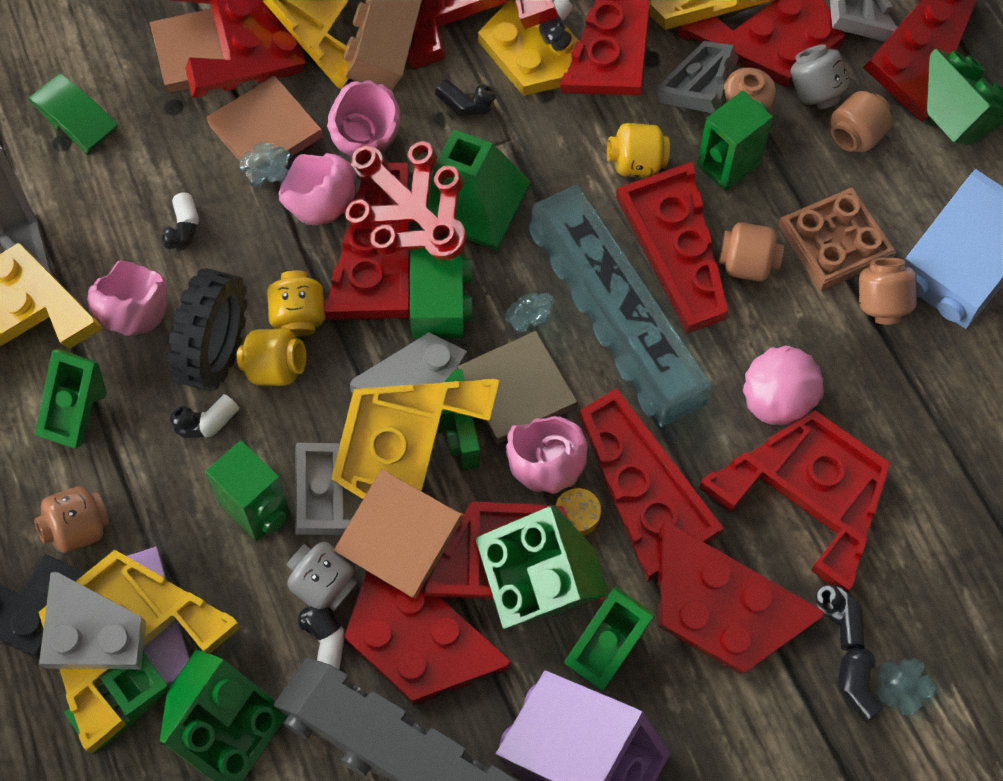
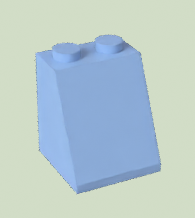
M977 169L969 175L905 258V265L914 269L917 274V297L922 298L935 307L945 319L956 322L965 329L970 326L1003 287V187Z

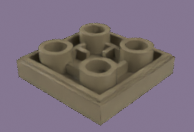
M536 331L457 366V370L462 369L465 381L482 379L500 380L490 421L484 420L497 445L508 440L507 435L512 425L529 424L536 418L559 417L577 408V400Z

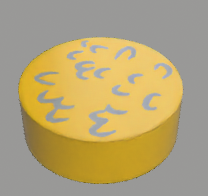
M574 488L565 491L558 498L556 506L564 507L571 523L583 536L590 534L596 529L600 521L601 505L592 492L582 488Z

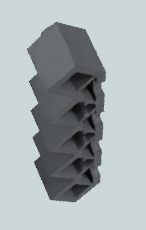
M306 657L273 704L276 709L287 717L283 723L285 727L305 740L314 735L331 742L344 753L341 762L363 777H366L370 771L388 778L390 781H518L493 765L490 768L485 767L480 762L472 759L466 753V748L432 727L429 731L408 718L406 711L373 690L370 694L366 693L364 690L352 685L347 680V674L330 664Z

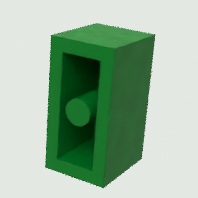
M742 90L706 118L697 166L724 191H727L761 164L773 116L769 114L764 104L752 99Z
M426 248L410 249V324L412 339H419L427 333H431L439 338H464V322H472V296H463V284H472L471 258H463V252L454 259L443 260L431 256Z
M241 440L205 471L219 506L256 542L265 533L270 535L276 532L285 522L287 513L290 510L279 476Z

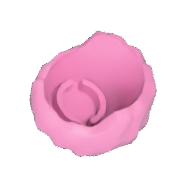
M371 80L364 82L355 81L341 89L329 112L327 127L336 147L351 158L353 153L362 146L375 147L383 154L398 135L401 123V110L393 92L383 84L377 85Z
M326 153L324 156L301 154L294 160L286 174L285 180L282 182L279 191V201L301 222L307 225L317 226L332 223L345 213L347 206L354 199L357 175L353 166L338 155Z
M123 260L117 261L107 276L98 278L94 285L89 287L87 298L89 312L100 322L103 329L118 332L125 336L150 332L162 322L165 315L168 295L167 281L158 272L151 271L144 266Z
M786 345L780 348L771 347L764 354L755 358L745 373L746 382L743 387V393L746 398L747 408L759 420L771 425H789L798 421L817 406L824 396L823 377L820 367L815 363L811 355L799 348Z
M556 416L544 419L536 418L529 424L512 425L507 435L506 454L509 459L511 473L531 491H546L556 494L564 488L572 487L582 475L587 464L588 445L581 427L570 422L568 419Z

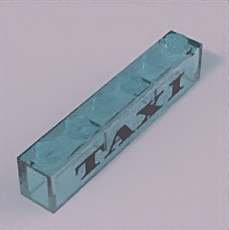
M578 184L533 204L532 223L529 224L533 240L539 247L544 246L550 254V263L556 276L560 280L566 279L572 289L571 295L576 307L581 313H588L593 321V330L596 338L603 347L609 346L615 355V364L621 377L625 381L631 380L637 389L638 401L648 417L654 416L662 428L707 405L712 385Z

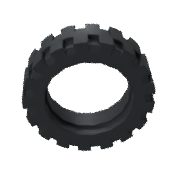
M202 268L197 271V276H193L188 282L189 288L184 290L181 295V306L179 310L176 309L173 322H175L174 330L170 331L169 343L171 344V349L168 351V363H171L169 373L174 377V382L211 392L212 389H218L220 381L224 382L228 376V368L234 364L236 349L239 348L242 337H240L241 330L245 328L246 323L244 312L247 310L248 300L245 298L247 288L243 284L244 280L242 277L210 268Z

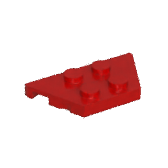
M470 502L463 515V520L423 589V596L494 599L475 538L554 505ZM557 506V508H558V509L566 516V518L570 521V519H569V517H568V515H567V513H566L564 507H563V506ZM606 597L590 603H602L606 600Z
M666 521L660 527L659 539H662L661 566H659L658 586L661 590V601L658 603V627L739 674L747 672L822 617L823 610L670 522Z
M366 571L344 636L345 642L413 706L435 698L440 692L463 688L470 685V681L494 672L501 674L511 667V661L440 597L423 596V587L417 599Z

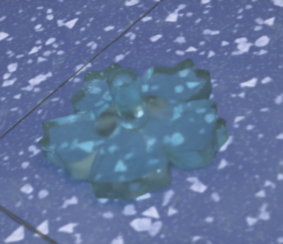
M262 142L254 145V152H246L239 160L240 171H246L245 174L247 179L250 180L251 186L261 187L266 177L269 182L273 183L275 181L283 182L284 177L288 176L284 166L288 165L290 153L284 147L274 149L273 144Z
M538 292L529 293L521 296L519 302H514L505 312L504 318L506 322H510L516 333L525 332L530 323L533 326H537L540 323L546 324L548 319L552 317L549 310L553 308V303L556 301L549 293L540 295Z
M916 657L910 660L903 659L899 666L889 659L880 666L881 674L879 675V680L884 685L880 686L876 692L879 700L888 706L895 707L898 703L903 715H915L924 705L922 700L934 698V691L937 687L931 683L929 676L920 677L924 669V663L919 662Z

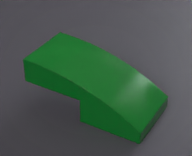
M60 73L28 98V101L56 130L61 128L86 155L118 128V124L93 99Z
M144 651L141 669H111L100 677L103 684L98 689L127 725L93 754H96L137 721L169 688ZM69 708L64 714L76 732L80 734L74 713Z

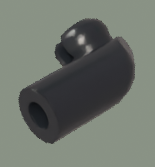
M448 79L443 80L435 90V95L460 115L488 113L494 108V100L497 96L494 88L486 84L477 86L475 93H464Z
M832 584L821 586L816 592V603L818 608L824 611L823 614L840 627L841 649L849 651L851 649L865 648L863 612L860 603L837 586Z
M858 648L849 650L842 658L838 688L866 723L882 711L884 707L868 689L871 668H874L876 663L875 657L870 650Z

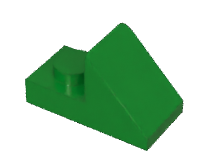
M59 349L52 350L35 436L75 449L83 445L92 403L106 398L107 395L98 362Z
M462 369L453 370L445 382L465 381ZM443 410L437 434L447 433L451 457L459 455L462 471L480 468V448L473 417Z
M615 586L564 661V664L603 691L633 647L642 638L655 613Z

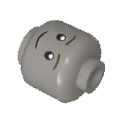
M822 44L795 56L796 62L791 67L790 73L800 101L808 105L817 104L818 109H825L841 101L840 95L850 85L849 76L840 52L834 49H827V46Z
M327 542L317 543L312 549L305 544L300 547L286 565L293 571L287 580V587L309 607L312 606L317 609L329 607L335 611L358 582L353 579L356 571L355 565L347 558L333 551L335 548Z

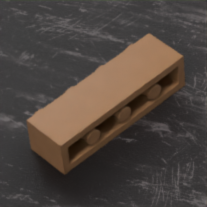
M366 0L365 3L360 2L352 24L358 27L356 38L350 37L343 60L349 61L345 77L358 82L371 80L377 85L383 84L393 91L403 76L422 0Z

